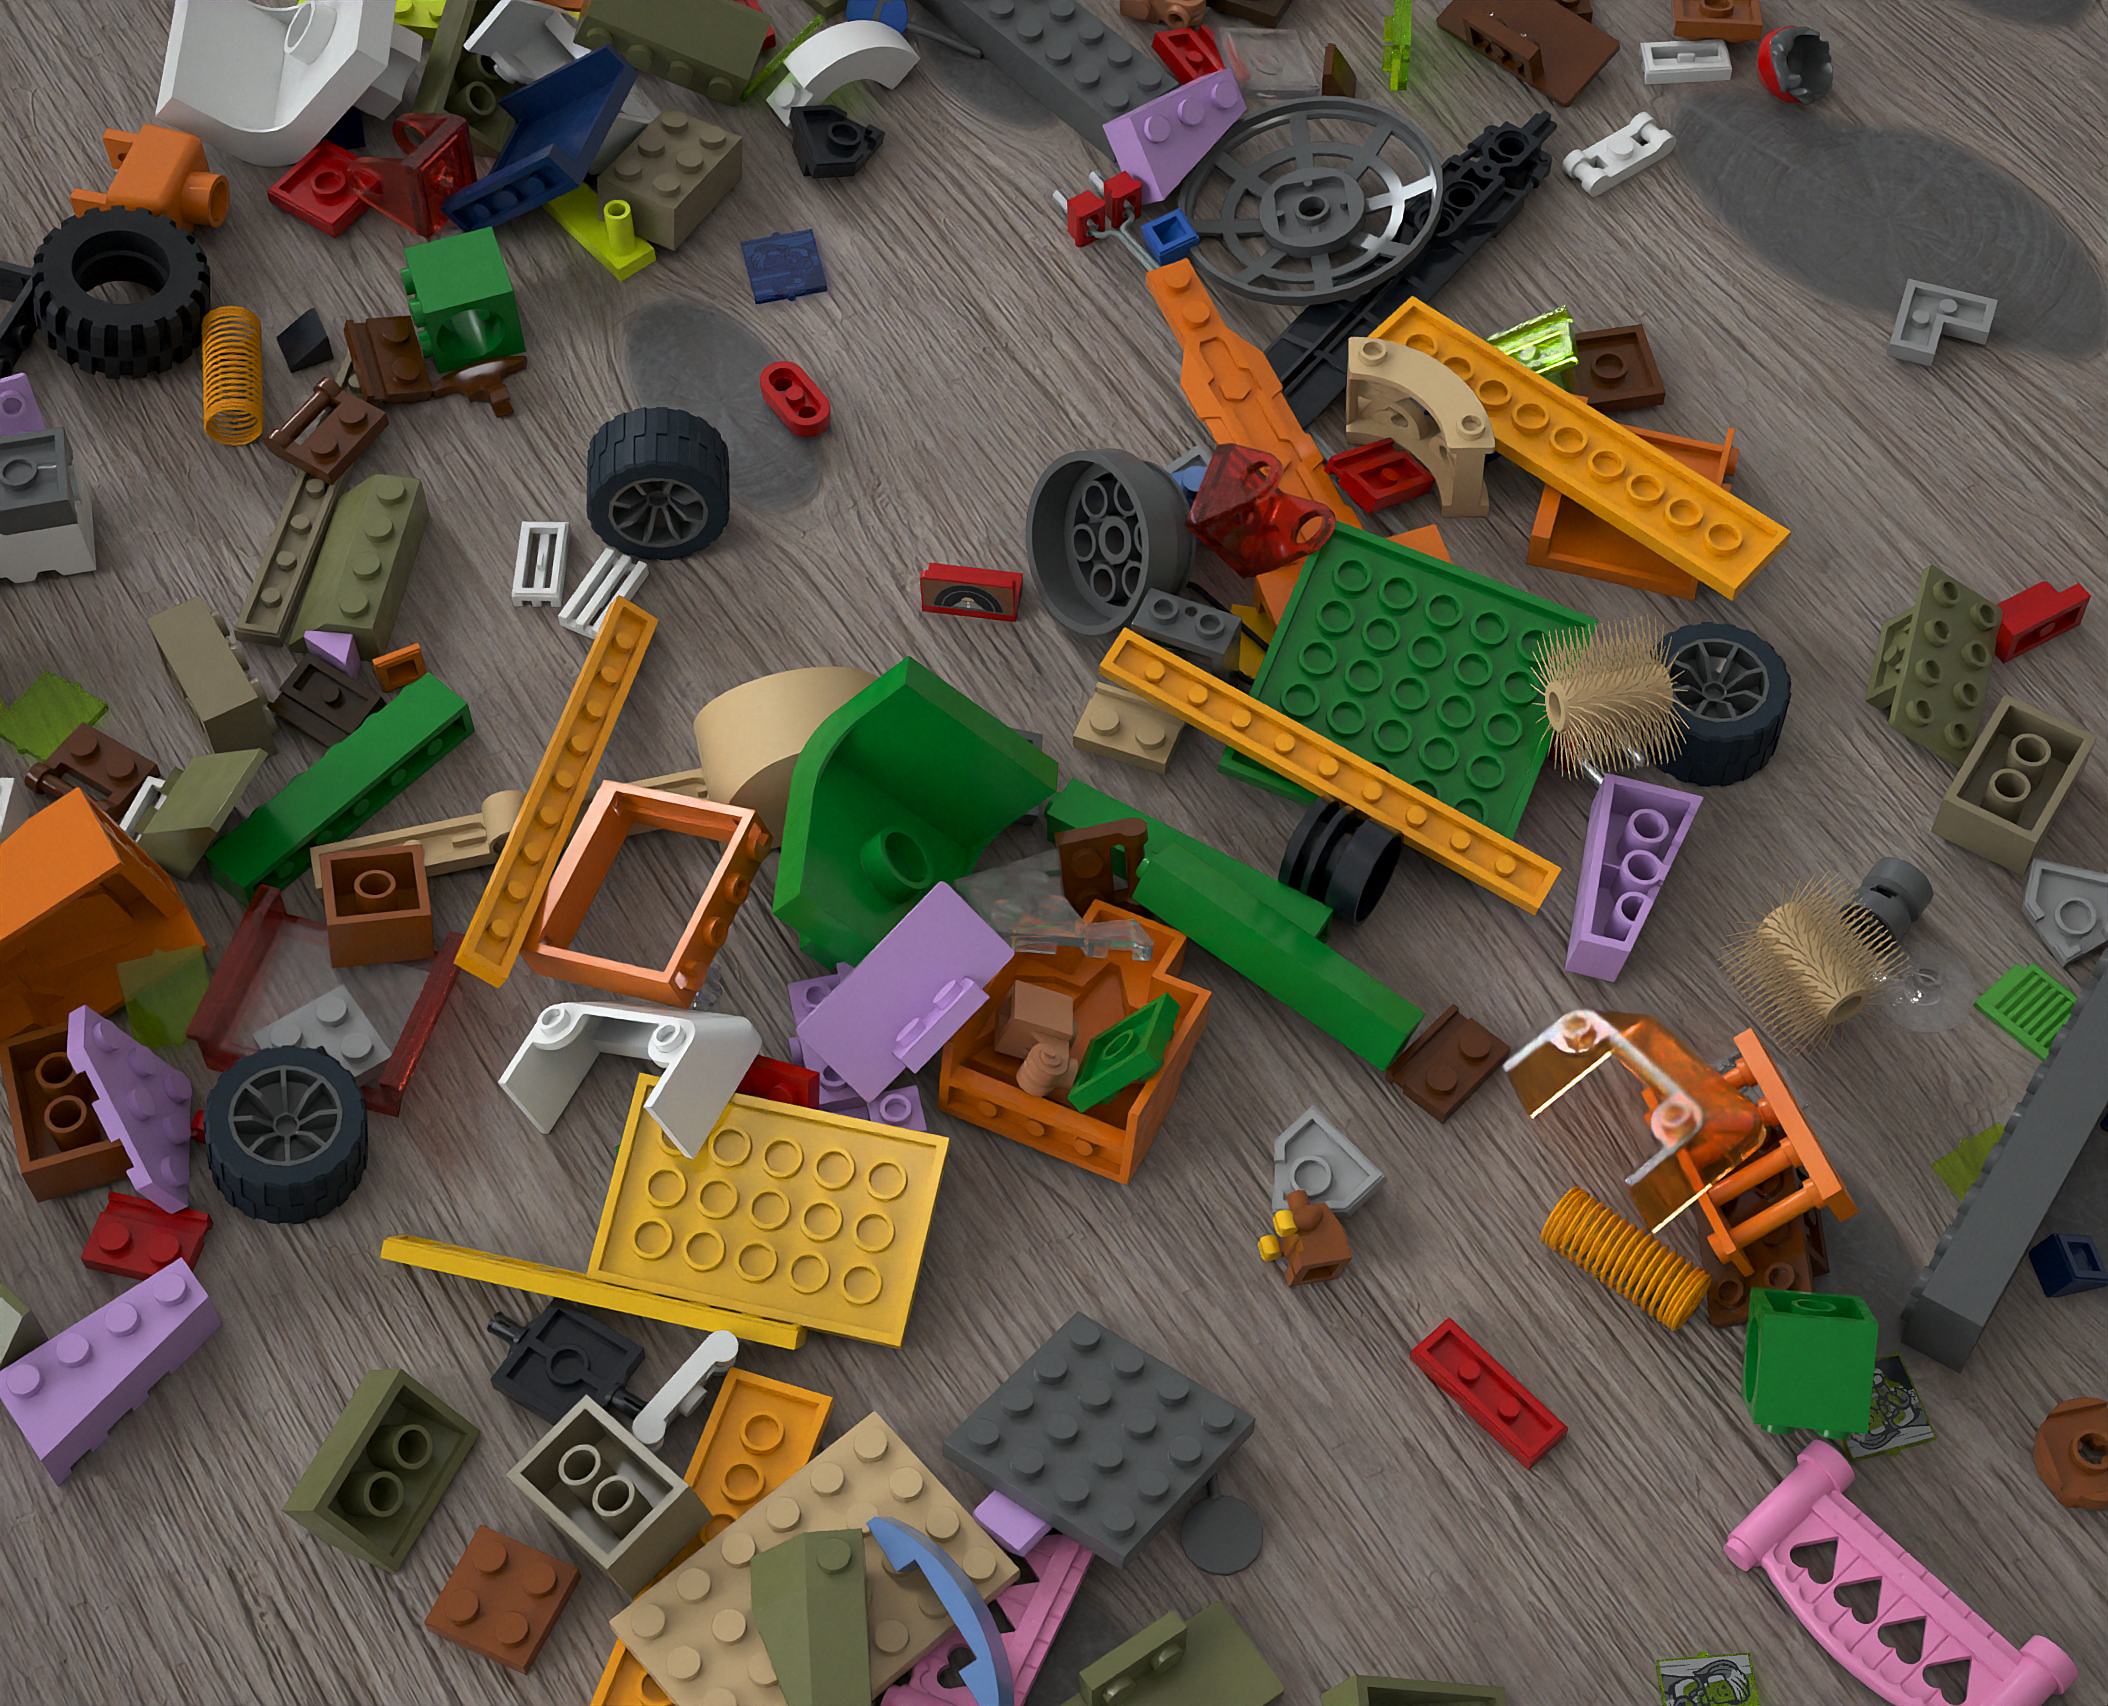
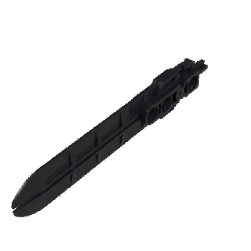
M1549 112L1536 113L1522 128L1507 121L1500 127L1489 125L1485 127L1483 134L1468 144L1467 151L1460 156L1452 155L1441 165L1444 182V203L1441 217L1431 239L1417 257L1405 266L1402 271L1372 289L1353 297L1324 304L1309 305L1264 350V355L1283 386L1284 392L1282 394L1303 430L1311 425L1347 388L1349 338L1368 337L1411 296L1427 304L1490 238H1496L1521 212L1525 199L1532 188H1538L1551 171L1552 157L1547 152L1541 150L1543 142L1557 128V123L1550 120L1551 114ZM1472 157H1474V158H1479V157H1480V159H1479L1478 162H1474V161L1470 160V158H1472ZM1431 192L1412 200L1405 207L1403 224L1393 242L1410 245L1423 229L1429 217ZM1387 226L1381 231V233L1377 237L1381 238ZM1363 250L1355 259L1359 258L1367 251ZM1379 256L1375 261L1359 271L1344 277L1335 278L1332 281L1333 287L1350 283L1371 274L1393 259Z

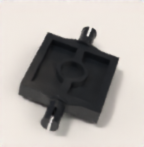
M554 1297L543 1313L524 1327L505 1316L501 1311L494 1315L495 1320L491 1318L487 1331L511 1345L506 1360L490 1379L493 1388L551 1425L555 1426L586 1394L606 1412L614 1408L633 1421L649 1403L626 1390L628 1380L646 1358L644 1348L564 1299Z

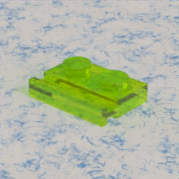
M1394 0L1393 15H1384L1383 41L1391 42V46H1383L1382 72H1390L1389 90L1406 91L1411 49L1412 0Z
M1565 305L1483 338L1487 343L1544 378L1580 364L1575 331L1571 325L1573 319Z

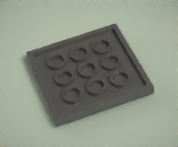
M1077 1311L943 1441L942 1456L1123 1571L1254 1433L1256 1418Z

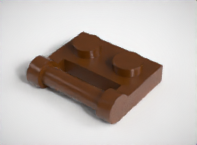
M323 377L313 387L314 394L280 429L274 428L264 438V444L275 456L332 485L389 425L386 412L342 390L331 378ZM327 406L335 409L301 445L294 442Z
M82 721L43 763L38 762L29 769L24 782L25 786L39 795L47 793L58 800L76 788L61 779L67 773L107 796V799L98 801L88 795L117 823L129 810L147 776L159 778L161 773L156 763Z
M1127 818L1054 833L1063 912L1068 925L1080 923L1095 899L1139 916L1151 913L1149 909L1131 898L1140 881L1135 876V873L1145 858L1144 844L1148 841L1147 823L1140 818ZM1122 845L1125 851L1128 888L1114 891L1110 847Z

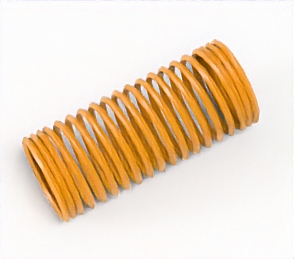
M223 306L210 311L203 318L201 325L203 347V427L205 433L214 441L232 446L245 445L256 440L264 430L262 329L260 319L252 311L243 307ZM226 316L242 317V318H233V317L224 318V319H219V320H217V321L211 323L213 320L218 319V318H220V317H226ZM227 321L243 322V323H246V324H248V325H250V326L252 327V328H249V327H247V326H245V325L232 324V323H231V324L220 325V326H218V327H215V328L211 329L213 326H215V325H217V324H219V323H221V322H227ZM228 327L243 328V329H246V330H248V331H250V332L252 333V334H249V333H247V332H245V331H240V330H226V331H220V332H218V333H216V334H214V335H211L213 332H215V331H217V330H219V329H221V328H228ZM236 333L246 335L250 338L247 339L239 336H227L216 339L215 337L220 336L222 334ZM235 339V340H243V341H238V342H226V341H223V340ZM221 359H227V360H232V361H225V362H223V361H220V360H221ZM243 359L247 360V361H245V362H243V361H234V360H243ZM222 365H227V366H243V365H245V366H247V367H245V368H241V367H227V368H223V367H220V366H222ZM226 371V372H232V373L222 374V373H220V372ZM234 372H247V373H245V374H239V373H234ZM225 377H226V378H231V379H230V380H222L221 378H225ZM235 378H246V380H237ZM222 384H231L232 386H222ZM237 384H246V386H235V385H237ZM222 390H230V391L245 390V391H247V392H244V393H242V392H227V393H226V392H222ZM224 396H229V397H241V396H245V397H248V398H245V399H240V398H229V399H225V398H221V397H224ZM226 410H240L242 412H229ZM220 412L222 414L232 416L245 415L248 413L252 415L244 418H228L218 415L217 413ZM213 416H215V417H217V418H219V419H221V420L231 421V422L246 421V420L251 419V418H254V417H255V419L252 420V421H250V422H248V423H245V424H236V425H233V424L222 423V422L216 420ZM213 422L221 426L230 428H242L252 425L254 423L256 424L253 427L246 430L231 431L222 429L216 426Z
M1579 1185L1571 1188L1559 1201L1541 1231L1540 1242L1545 1243L1546 1247L1549 1246L1554 1252L1560 1251L1562 1257L1568 1256L1570 1263L1576 1261V1266L1578 1268L1584 1267L1585 1273L1592 1272L1594 1279L1600 1277L1602 1284L1608 1283L1610 1290L1616 1288L1618 1295L1624 1294L1626 1301L1632 1299L1634 1306L1640 1305L1642 1311L1648 1310L1650 1317L1656 1316L1657 1321L1662 1322L1663 1326L1666 1325L1668 1329L1671 1328L1672 1332L1680 1329L1704 1297L1712 1280L1711 1273L1702 1270L1701 1266L1696 1267L1692 1271L1694 1267L1693 1261H1689L1684 1266L1685 1256H1680L1676 1260L1677 1251L1673 1250L1668 1254V1245H1664L1660 1249L1661 1240L1658 1239L1652 1243L1653 1235L1648 1234L1644 1237V1228L1636 1232V1223L1628 1226V1218L1620 1221V1212L1612 1215V1207L1604 1210V1202L1596 1205V1196L1590 1198L1589 1192H1585L1584 1188L1581 1189ZM1572 1241L1570 1248L1564 1252L1565 1247ZM1580 1246L1578 1254L1573 1257V1252ZM1589 1250L1586 1259L1581 1262L1582 1256ZM1596 1257L1594 1264L1589 1268L1590 1262ZM1605 1261L1602 1270L1597 1273L1598 1267ZM1614 1265L1611 1274L1605 1279L1606 1272ZM1623 1269L1622 1273L1620 1274V1277H1619L1618 1281H1616V1282L1613 1284L1614 1278H1615V1277L1620 1273V1271ZM1630 1276L1627 1285L1621 1289L1623 1282ZM1639 1280L1635 1290L1629 1295L1631 1288ZM1648 1284L1643 1296L1637 1300L1639 1293ZM1656 1290L1652 1300L1645 1306L1647 1299ZM1665 1294L1660 1306L1654 1311L1656 1303Z

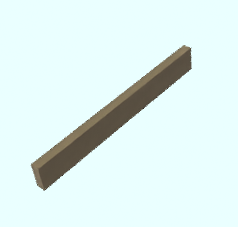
M348 348L335 382L342 390L363 400ZM380 401L373 402L372 405L378 408ZM327 406L323 410L316 429L335 409ZM357 459L332 485L299 468L233 631L238 641L283 647L318 559L337 500L345 491Z

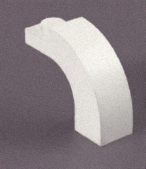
M869 20L841 23L809 38L783 61L790 72L766 101L785 126L793 130L789 120L791 107L821 105L837 88L860 79H871L894 90L920 60V57L900 32L883 23Z

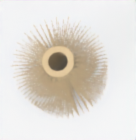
M1648 614V643L1643 628L1642 616H1640L1643 635L1642 642L1634 617L1636 645L1631 633L1629 618L1627 621L1629 644L1625 637L1623 620L1621 621L1623 644H1621L1617 632V623L1614 620L1616 647L1612 638L1609 621V646L1605 638L1603 623H1601L1603 648L1597 634L1596 623H1594L1596 629L1595 649L1588 624L1590 650L1586 643L1583 627H1581L1583 632V650L1576 630L1577 653L1571 638L1570 628V652L1566 645L1564 631L1562 630L1564 644L1562 652L1557 631L1555 630L1557 655L1549 631L1552 659L1547 650L1543 635L1550 669L1545 663L1541 649L1540 652L1550 682L1538 662L1543 675H1540L1547 681L1548 685L1546 687L1536 674L1546 688V691L1543 693L1536 687L1534 688L1545 696V704H1532L1546 706V710L1543 712L1547 711V714L1540 720L1548 716L1550 721L1541 741L1546 732L1553 727L1548 755L1555 730L1557 731V738L1554 747L1556 745L1555 769L1558 737L1560 734L1562 777L1564 746L1569 779L1570 755L1576 779H1578L1576 774V756L1584 779L1582 753L1586 761L1589 777L1591 775L1589 771V754L1597 776L1595 751L1603 774L1602 750L1610 774L1608 748L1613 758L1615 771L1617 772L1614 754L1616 748L1623 772L1621 745L1626 756L1628 770L1630 768L1628 745L1632 752L1634 767L1636 768L1634 742L1640 756L1641 766L1643 762L1641 758V742L1648 766L1650 764L1647 756V740L1653 754V762L1656 765L1653 739L1659 751V760H1661L1660 737L1668 763L1665 733L1670 742L1675 761L1674 748L1671 743L1667 723L1673 732L1679 748L1676 739L1678 736L1672 728L1668 714L1671 715L1686 743L1673 717L1674 715L1670 711L1672 708L1687 726L1672 706L1673 701L1686 708L1673 698V691L1688 690L1672 689V684L1675 683H1671L1674 678L1684 671L1670 679L1668 672L1676 657L1665 668L1671 639L1663 665L1661 664L1664 624L1660 659L1658 661L1656 617L1654 652ZM1645 642H1646V646H1647V650H1648V654H1647V655H1646V652H1645V651H1646V649H1645ZM1625 643H1626V647H1627V651H1628V657H1627L1626 651H1625ZM1605 644H1606V648H1607V653H1608L1609 659H1607V657H1606ZM1558 649H1559V654H1560L1561 663H1560V661H1559ZM1573 650L1576 656V661H1574ZM1586 650L1589 658V663L1586 660ZM1566 651H1567V656H1568V660H1569V665L1567 664V661H1566ZM1554 655L1557 662V670L1555 668ZM1660 722L1662 724L1663 737L1660 730ZM1648 728H1649L1650 731H1651V740H1650V735H1649ZM1642 730H1643L1644 742H1643L1642 735H1641ZM1628 731H1629L1630 734H1631L1632 746H1631V742H1630V737H1629ZM1609 735H1610V737H1611V739H1612L1613 752H1612V748H1611V743H1610ZM1565 737L1567 738L1568 749L1566 748V740H1565ZM1603 737H1604L1605 750H1604L1603 743H1602ZM1589 740H1591V742H1592L1593 754H1592L1591 745H1590V741H1589ZM1570 742H1572V745H1573L1574 761H1573V756H1572V752H1571V748H1570ZM1583 742H1584V745H1585L1586 756H1585L1584 749H1583Z
M1833 877L1807 900L1809 894L1822 881L1821 879L1815 886L1813 884L1809 893L1800 903H1797L1811 882L1810 880L1798 897L1799 879L1790 903L1785 905L1783 884L1782 906L1775 909L1767 896L1774 911L1771 913L1766 911L1769 914L1768 916L1756 911L1766 917L1762 922H1736L1749 923L1759 927L1727 936L1756 930L1757 933L1739 936L1737 938H1746L1720 948L1723 949L1748 938L1752 939L1740 947L1731 949L1733 951L1723 957L1744 946L1750 945L1745 950L1739 951L1741 953L1734 958L1726 961V964L1747 953L1739 962L1732 964L1734 966L1728 969L1730 971L1736 965L1749 959L1745 965L1740 966L1742 967L1740 970L1733 973L1736 977L1741 970L1755 963L1744 975L1736 978L1735 984L1745 975H1749L1757 970L1751 978L1744 980L1746 982L1740 985L1742 987L1748 981L1750 982L1753 978L1760 976L1757 981L1753 982L1752 986L1743 990L1742 994L1746 991L1748 993L1753 986L1766 980L1756 991L1748 994L1750 996L1747 997V1000L1757 991H1761L1769 986L1763 994L1757 996L1758 998L1751 1002L1753 1004L1759 998L1761 999L1767 993L1772 992L1768 998H1765L1763 1003L1754 1007L1753 1011L1758 1007L1761 1008L1765 1002L1778 996L1767 1008L1761 1010L1758 1014L1761 1016L1768 1008L1780 1003L1774 1011L1768 1013L1769 1015L1762 1019L1764 1021L1770 1015L1773 1016L1776 1011L1785 1008L1778 1017L1768 1022V1025L1773 1024L1778 1018L1791 1012L1780 1024L1774 1026L1772 1030L1774 1031L1779 1025L1791 1019L1793 1020L1773 1037L1776 1038L1781 1032H1785L1789 1027L1796 1025L1788 1035L1778 1040V1043H1780L1789 1035L1800 1029L1802 1030L1782 1048H1786L1792 1041L1808 1031L1804 1038L1796 1045L1798 1047L1803 1040L1819 1028L1817 1033L1803 1047L1804 1049L1811 1041H1814L1816 1035L1827 1024H1829L1816 1045L1827 1030L1829 1034L1831 1025H1834L1826 1044L1827 1047L1834 1029L1839 1023H1842V1041L1845 1028L1844 1021L1852 1018L1859 1030L1853 1016L1856 1013L1860 1015L1859 1011L1870 1015L1861 1010L1865 1004H1889L1869 1001V998L1896 991L1870 996L1871 993L1888 990L1889 988H1883L1908 978L1905 977L1876 990H1871L1883 982L1897 977V974L1902 972L1900 971L1887 979L1879 981L1892 970L1904 964L1901 962L1896 967L1883 972L1905 953L1903 951L1898 957L1881 966L1891 954L1898 951L1894 949L1889 955L1875 962L1884 951L1890 949L1896 943L1892 942L1886 949L1871 956L1877 948L1892 938L1890 935L1885 941H1881L1878 946L1868 950L1877 939L1884 936L1881 933L1875 940L1862 946L1868 938L1878 933V930L1883 927L1879 926L1869 936L1867 935L1865 938L1858 940L1862 934L1869 931V928L1877 924L1878 920L1871 926L1868 925L1859 934L1854 935L1863 924L1870 921L1868 918L1861 925L1848 931L1858 920L1865 917L1864 915L1868 913V910L1858 919H1854L1853 922L1848 924L1846 922L1866 906H1861L1857 911L1855 909L1850 916L1840 920L1847 914L1848 910L1858 905V902H1856L1847 910L1835 916L1844 905L1852 902L1850 900L1854 897L1851 896L1844 904L1841 903L1839 907L1832 908L1837 902L1844 900L1842 899L1843 897L1853 892V888L1831 904H1828L1836 894L1845 890L1847 885L1844 887L1842 885L1835 894L1824 900L1822 899L1842 882V878L1832 888H1828L1825 893L1816 898L1821 890L1835 878ZM1797 887H1798V891H1797V895H1796L1795 902H1792V900H1793V898H1794V895H1795V892H1796ZM1820 897H1822L1819 901H1817V902L1812 906V903H1814L1816 900H1818ZM1881 970L1877 975L1871 977L1873 974H1876L1877 971ZM1880 977V978H1878L1877 980H1875L1873 983L1869 984V983H1870L1871 981H1873L1875 978ZM1815 1022V1024L1803 1032L1811 1023Z

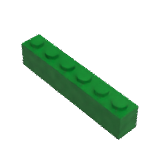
M429 672L415 683L405 686L398 697L379 712L368 716L361 727L342 742L330 747L323 758L304 773L293 777L286 788L267 803L256 807L249 818L229 834L221 836L214 842L211 849L204 853L214 881L254 915L312 867L311 847L340 842L346 839L474 733L475 729L468 703Z

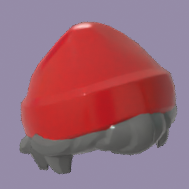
M1786 26L1772 30L1767 33L1759 46L1757 61L1759 81L1772 95L1786 103L1809 105L1811 102L1818 101L1833 86V66L1831 65L1832 57L1829 55V42L1820 40V33L1806 26Z

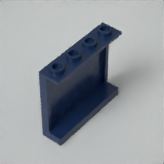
M607 43L501 98L498 104L517 121L488 176L447 196L440 210L467 233L491 226L494 228L580 187L639 73L620 53Z

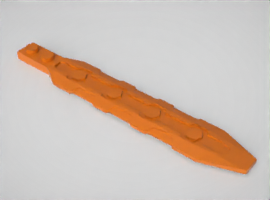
M1188 258L1146 272L1145 283L1184 352L1180 387L1199 421L1205 422L1227 461L1226 470L1231 479L1237 481L1251 492L1254 498L1257 517L1268 535L1266 542L1280 567H1287L1306 561L1324 516L1364 530L1352 507L1345 505L1329 475L1324 472L1325 468L1322 465L1324 458L1311 435L1304 433L1282 394L1283 386L1266 356L1258 348L1226 327Z

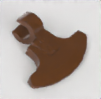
M502 356L465 365L436 381L431 386L433 390L431 396L437 399L455 393L465 395L470 403L489 400L496 418L513 413L514 410L509 402L511 398L505 384H503V380L508 375L525 369L528 362L527 357Z

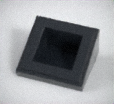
M315 307L306 311L276 337L291 373L334 359L329 338Z

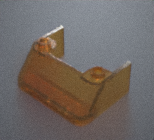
M1587 1009L1569 1012L1503 1064L1502 1068L1526 1114L1531 1118L1535 1117L1611 1054L1643 1083L1651 1087L1664 1101L1655 1109L1650 1119L1651 1131L1656 1141L1664 1149L1624 1180L1646 1227L1654 1234L1763 1144L1767 1134L1765 1122L1759 1109L1655 1017L1645 1013Z

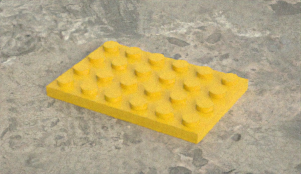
M639 1072L585 1278L634 1291L642 1290L656 1293L661 1297L688 1303L693 1301L707 1304L711 1308L738 1314L744 1312L763 1316L762 1319L783 1324H800L808 1330L902 1350L951 1144L950 1138L734 1092L695 1158L689 1159L681 1153L643 1107L661 1077Z

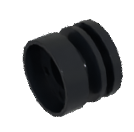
M1323 795L1312 804L1294 830L1281 863L1278 881L1315 900L1327 889L1325 905L1334 909L1333 916L1358 927L1373 912L1392 878L1403 848L1404 834L1402 831L1373 817L1367 819L1354 833L1357 823V811L1348 805L1339 810L1340 804L1336 799Z

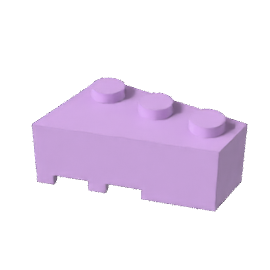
M1226 68L1201 76L1102 126L1121 171H1126L1134 180L1142 182V206L1164 200L1241 116L1247 107L1231 68Z

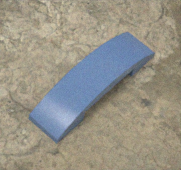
M874 1517L866 1523L896 1572H913L919 1567L922 1569L977 1659L960 1670L959 1674L979 1706H1014L1012 1674L1000 1632L986 1603L969 1577L940 1546L912 1526L893 1517Z

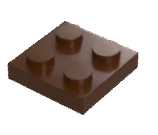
M1642 324L1553 337L1552 351L1565 391L1569 394L1588 397L1587 405L1598 412L1609 413L1664 404L1666 392Z

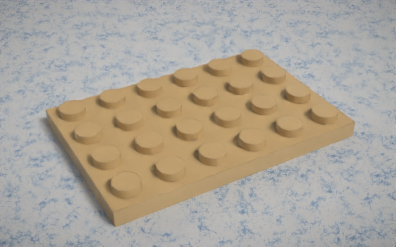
M874 1410L612 1618L609 1624L615 1635L675 1706H788L752 1615L751 1557L804 1532L862 1528L866 1553L872 1700H874L957 1631L958 1627L920 1567L913 1572L895 1571L866 1523L874 1517H893L925 1534L959 1565L976 1587L986 1605L1020 1578V1569Z

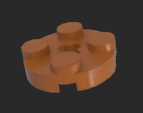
M2080 1397L2060 1403L2048 1414L2046 1420L2040 1425L2035 1434L2033 1457L2037 1471L2044 1483L2054 1492L2057 1501L2069 1508L2108 1509V1407H2106L2108 1402L2101 1399ZM2083 1442H2089L2093 1450H2103L2105 1456L2100 1459L2098 1464L2089 1463L2081 1457L2079 1453L2083 1449Z

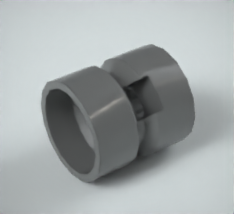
M1884 857L1877 861L1863 879L1861 887L1852 893L1851 896L1857 895L1852 899L1853 901L1844 905L1839 913L1847 910L1855 901L1860 904L1848 910L1847 914L1840 920L1850 916L1855 909L1857 911L1861 906H1866L1846 922V924L1853 922L1854 919H1858L1866 910L1869 911L1864 915V918L1858 920L1848 931L1861 925L1868 917L1873 916V919L1863 924L1854 935L1859 934L1868 925L1871 926L1878 920L1879 922L1869 928V931L1862 934L1858 940L1865 938L1867 935L1869 936L1879 926H1883L1878 930V933L1868 938L1862 946L1875 940L1881 933L1883 934L1887 931L1868 950L1878 946L1881 941H1885L1891 935V939L1875 950V952L1879 953L1892 942H1896L1890 949L1883 952L1889 953L1898 946L1909 931L1911 924L1920 917L1931 902L1934 895L1932 885L1927 877L1912 864L1895 857Z

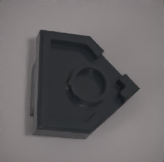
M834 105L791 107L789 120L795 133L792 148L803 176H812V179L855 176L883 144L885 132L871 124L864 127L846 118L847 112Z

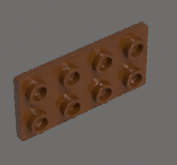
M1453 0L1436 19L1437 26L1565 108L1575 101L1620 50L1618 40L1554 0Z
M1732 1121L1687 1134L1685 1139L1688 1147ZM1781 1124L1775 1128L1768 1125L1699 1165V1168L1709 1187L1779 1148L1781 1146L1779 1141L1787 1137ZM1791 1165L1722 1205L1721 1209L1731 1228H1734L1804 1187L1802 1182L1810 1178L1803 1165L1797 1169ZM1693 1192L1703 1270L1712 1275L1710 1286L1706 1291L1710 1322L1716 1328L1720 1329L1748 1321L1751 1287L1815 1292L1813 1277L1830 1273L1821 1213L1816 1206L1745 1246L1743 1250L1755 1271L1745 1277L1732 1261L1724 1265L1714 1252L1707 1236L1715 1231Z

